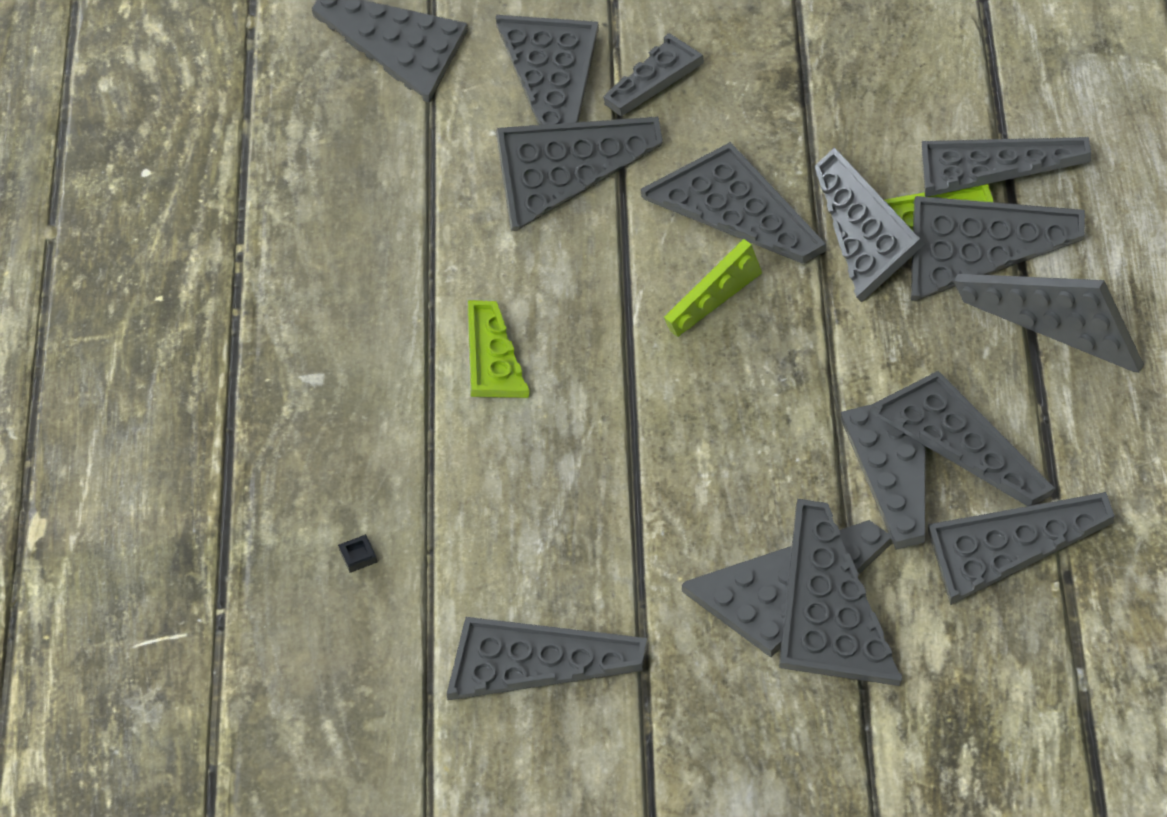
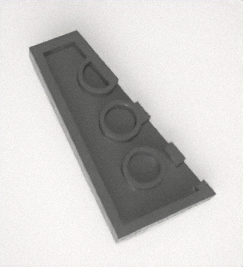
M668 33L663 38L664 43L660 47L655 46L643 63L638 62L633 67V73L629 77L624 76L603 96L605 106L620 116L625 115L704 63L703 54Z

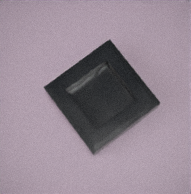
M366 534L338 545L349 573L378 563L377 556Z

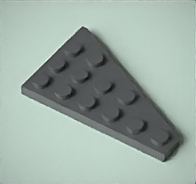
M316 0L312 7V13L316 19L326 23L332 31H338L345 37L346 42L358 51L364 52L371 61L373 59L383 66L384 71L397 81L403 82L404 86L409 90H415L423 97V101L429 103L468 32V26L465 22L366 0Z
M496 15V26L538 125L579 122L599 31L598 22Z
M659 117L497 128L496 137L511 231L519 230L660 147L663 140Z
M731 142L641 188V197L646 201L740 239H745L750 243L803 264L826 252V243Z
M915 196L913 232L925 245L912 256L911 300L917 301L955 287L953 281L958 274L988 275L1082 241L1085 235V210Z
M958 274L953 281L963 302L1132 372L1139 373L1144 365L1104 280Z
M797 499L779 668L900 686L902 674L897 670L892 658L891 648L884 639V632L875 612H872L866 598V590L858 579V572L850 553H847L840 537V530L833 521V514L828 503Z
M870 520L840 530L841 540L847 553H850L858 575L892 544L889 533ZM791 546L687 580L681 585L682 592L762 652L772 657L781 649Z

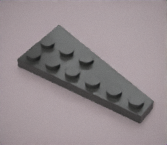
M1089 137L922 141L921 146L925 197L1091 162Z
M939 371L871 404L869 411L871 414L1024 505H1036L1053 495L1055 488Z
M871 405L840 412L841 422L895 549L925 543V445L869 412Z
M1103 492L928 524V533L950 605L1113 524L1114 513L1107 493Z
M465 617L447 690V700L643 671L648 641L647 638Z

